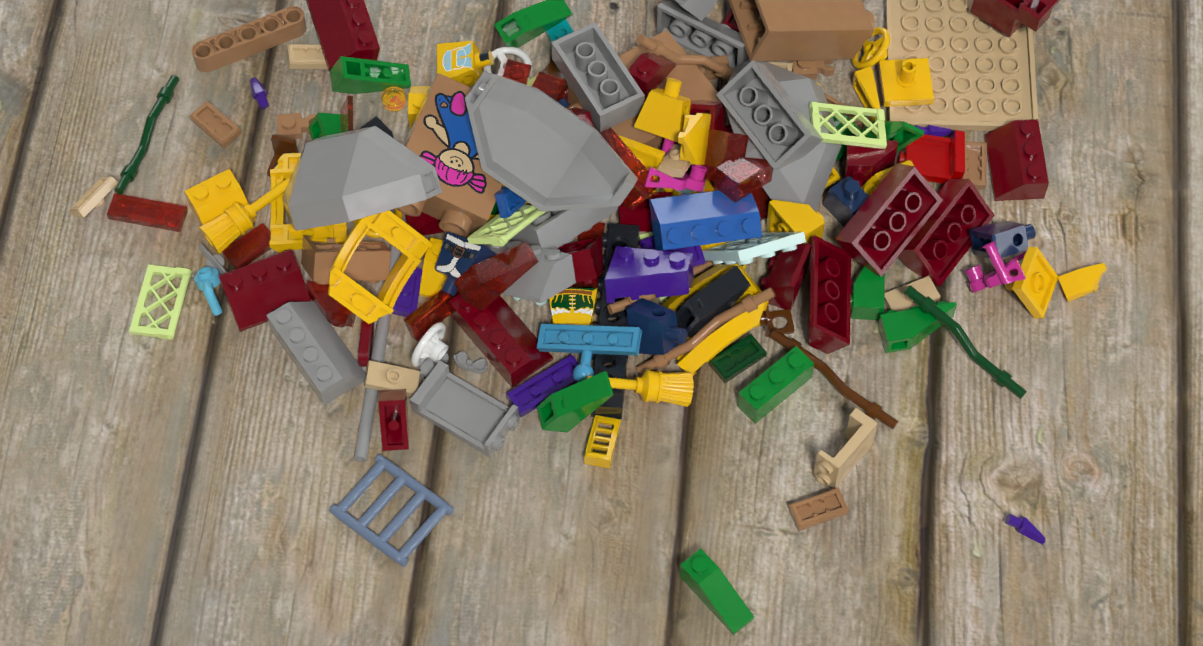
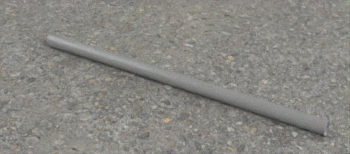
M403 213V219H402V220L406 223V221H405V215H404V213ZM391 244L389 273L402 255V252ZM391 314L382 316L377 320L370 361L380 363L384 361ZM365 389L353 458L357 462L367 461L378 390Z

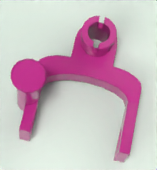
M666 138L662 146L665 156L674 144V141ZM692 164L690 174L685 173L682 178L671 177L650 167L645 187L672 188L676 190H684L686 188L694 191H703L707 167ZM652 175L659 176L660 179L659 181L654 182L650 180V177Z
M996 241L984 245L982 248L986 249L995 269L984 275L980 264H977L964 271L970 281L968 285L972 293L987 287L992 288L999 284H1008L1026 279L1019 260L1024 259L1027 250L1004 264L995 246ZM1018 272H1019V274L1016 275V276H1012V275H1011V274H1013V273H1018Z

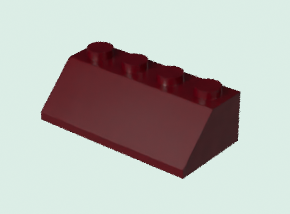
M306 0L329 71L341 56L377 61L380 46L364 0Z
M896 163L835 240L851 258L877 276L882 277L943 200L915 166Z
M948 179L937 193L942 198V203L899 255V258L908 269L923 278L929 276L936 286L943 284L972 246L969 230L987 226L995 216L970 179Z
M815 235L812 237L809 346L823 353L830 354L850 345L851 257L841 248Z
M469 287L449 301L451 317L511 388L553 360V356L549 352H540L537 349L538 339L498 293Z

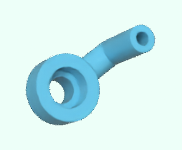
M203 267L198 270L194 281L198 290L203 291L213 315L216 316L223 312L213 289L221 283L219 279L220 274L216 268Z

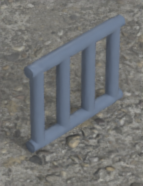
M379 454L374 461L376 464L339 505L334 504L329 509V512L394 562L405 567L409 562L408 557L445 515L449 516L453 513L454 508L393 462ZM384 470L394 476L396 479L359 520L347 513L348 509ZM406 485L416 494L378 536L367 526L397 492ZM426 500L437 509L398 551L387 542L421 503Z

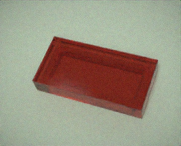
M262 223L222 251V254L235 270L247 266L271 250L269 245L271 231Z

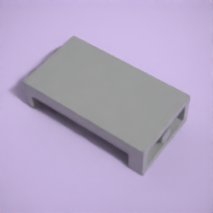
M440 360L410 399L412 412L488 457H491L495 450L499 451L509 430L513 431L520 421L518 406L513 404L510 408L450 373L449 366Z

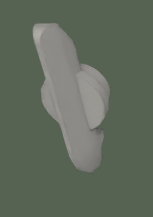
M200 243L199 249L207 259L206 266L216 268L220 275L228 273L224 268V258L221 255H212L205 245Z

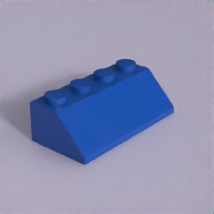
M749 187L649 199L655 250H669L762 237L760 213Z

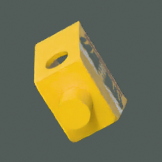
M566 288L549 298L552 324L592 326L596 311L597 288Z

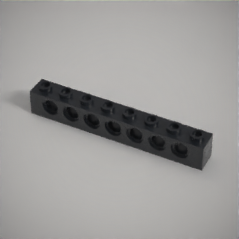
M609 223L608 233H603L602 244L603 248L607 249L606 255H603L604 277H599L598 292H602V298L596 300L595 314L600 315L599 322H594V326L628 327L626 309L612 315L608 311L607 305L612 303H607L605 277L616 246L639 247L640 225ZM624 297L615 299V302L623 300ZM609 318H617L618 320L612 322V321H609L608 319H609ZM592 354L591 360L595 361L594 375L606 371L609 378L626 379L628 355ZM606 363H611L614 366L611 368H606L603 365ZM612 388L613 396L593 411L591 417L598 415L622 419L625 389Z

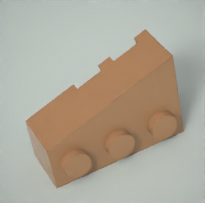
M303 235L301 265L313 282L329 284L331 267L343 245L335 243V238H327V242L311 241V236ZM361 241L349 260L344 274L354 281H365L367 283H379L380 280H386L389 275L391 251L384 243Z

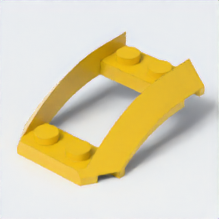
M285 153L278 159V165L274 169H270L271 190L285 179H291L302 153ZM284 193L271 202V239L269 245L271 249L278 253L290 249L302 250L303 235L311 236V241L327 242V238H335V243L343 244L347 238V222L295 231L290 224H286V211L282 201Z
M390 210L361 218L347 236L331 267L328 295L368 324L377 321L382 316L392 314L395 302L403 287L421 262V257L428 248L433 246V243ZM369 229L403 253L387 276L377 297L344 274L349 260Z
M738 263L715 266L693 279L689 294L671 296L661 306L669 308L676 313V310L689 298L734 266L739 267L751 284L737 300L736 305L749 295L755 296L761 293V290L741 265H738ZM769 301L758 305V309L750 313L745 312L718 328L693 350L677 357L676 359L679 362L677 365L685 372H690L694 376L696 371L705 362L708 363L725 347L755 327L758 328L761 325L762 313L766 311Z

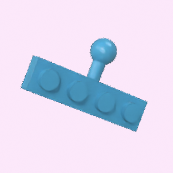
M541 324L537 349L540 352L582 353L580 364L573 371V377L578 383L585 380L587 376H594L593 368L590 366L592 354L638 356L642 330L639 327Z

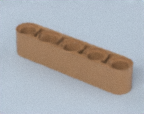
M290 6L197 42L192 47L196 68L201 72H211L304 35L307 27L303 10L298 6Z

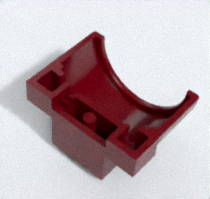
M973 0L970 12L1008 37H1011L1022 24L1036 32L1050 18L1052 9L1061 0Z

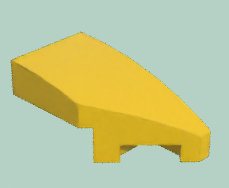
M1105 263L1084 267L1058 277L1068 302L1089 293L1097 292L1103 273L1107 271Z

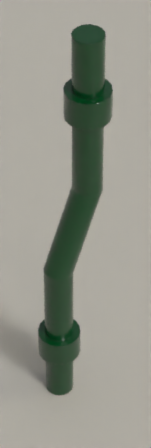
M171 75L165 87H161L156 96L157 101L146 118L139 147L130 163L125 165L120 173L121 178L114 189L119 195L125 192L129 183L133 182L138 174L137 169L148 151L156 120L164 106L170 103L174 96L173 91L179 82V78L175 75Z
M911 285L905 290L904 294L916 302L921 311L926 315L928 313L953 332L970 359L995 378V383L1002 388L1005 386L1018 398L1022 399L1027 391L1011 379L1012 375L1006 370L1001 371L981 355L960 324L935 305L936 302L929 296H923Z

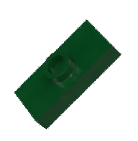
M749 334L711 359L709 365L722 381L727 383L766 357L767 352L754 336Z

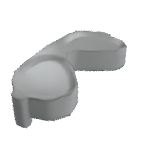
M463 351L453 356L457 367L478 374L488 371V362L484 358L472 363V360Z
M445 353L440 361L447 363L449 360L448 354ZM427 358L420 366V377L427 378L434 368L433 364L436 362Z

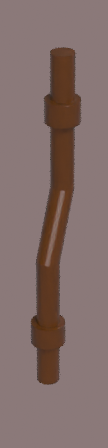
M776 329L771 332L769 337L785 347L787 353L797 346L814 362V368L820 371L841 395L865 410L867 416L873 420L878 419L891 429L897 426L899 421L883 411L882 406L876 402L871 403L849 388L825 362L801 347L802 344L794 338L789 339Z

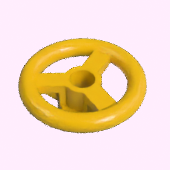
M883 27L874 28L872 37L881 34L883 37L875 42H869L868 39L862 45L864 47V55L861 62L858 59L860 50L854 59H851L855 68L864 69L873 65H879L880 60L887 58V49L890 44V34L887 29Z

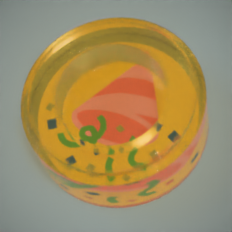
M389 87L383 91L381 99L386 110L396 112L405 107L406 94L403 89Z

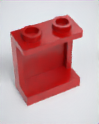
M955 130L952 138L924 134L900 150L896 163L912 161L915 168L928 182L945 184L948 179H962L965 174V131Z

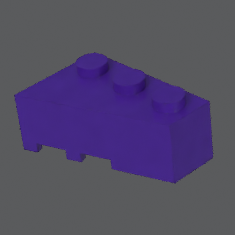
M616 246L605 277L607 303H614L615 298L631 297V301L639 300V296L655 294L656 298L689 294L694 278L693 254Z

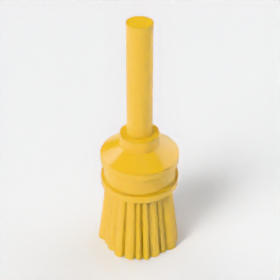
M289 178L251 205L247 203L242 206L235 202L229 209L224 210V214L198 227L218 255L237 237L245 235V232L254 228L253 218L257 216L256 213L285 193L290 181Z
M645 370L642 377H636L635 380L609 378L612 388L634 390V393L640 394L642 401L646 403L649 401L654 403L663 401L688 407L693 396V374L690 372L662 373V371L658 370L656 372Z

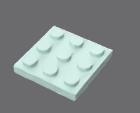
M762 232V237L731 241L704 249L702 252L705 261H713V264L725 262L726 265L734 263L744 265L754 262V257L768 258L775 256V251L782 250V252L797 249V244L806 242L804 232Z

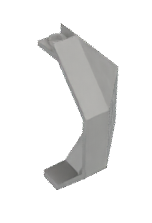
M750 59L732 69L728 83L750 63ZM756 61L764 64L810 123V102L828 104L822 86L810 78L766 61ZM726 108L741 156L770 199L808 204L816 211L842 144L820 142L805 157L781 169L774 170ZM819 111V114L825 119L831 112ZM832 117L828 122L837 130ZM825 126L820 127L821 133L832 134Z
M483 71L471 91L465 97L482 170L540 211L620 206L634 187L638 178L602 135L591 125L541 90Z
M373 126L322 136L307 142L282 201L290 225L295 231L350 222L427 200L442 193V189L433 165L378 127Z

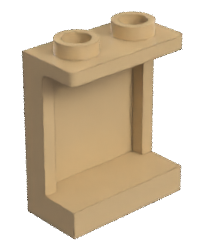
M855 408L849 416L845 436L849 441L835 457L829 456L823 450L817 453L814 468L816 480L825 487L837 488L873 446L878 423Z

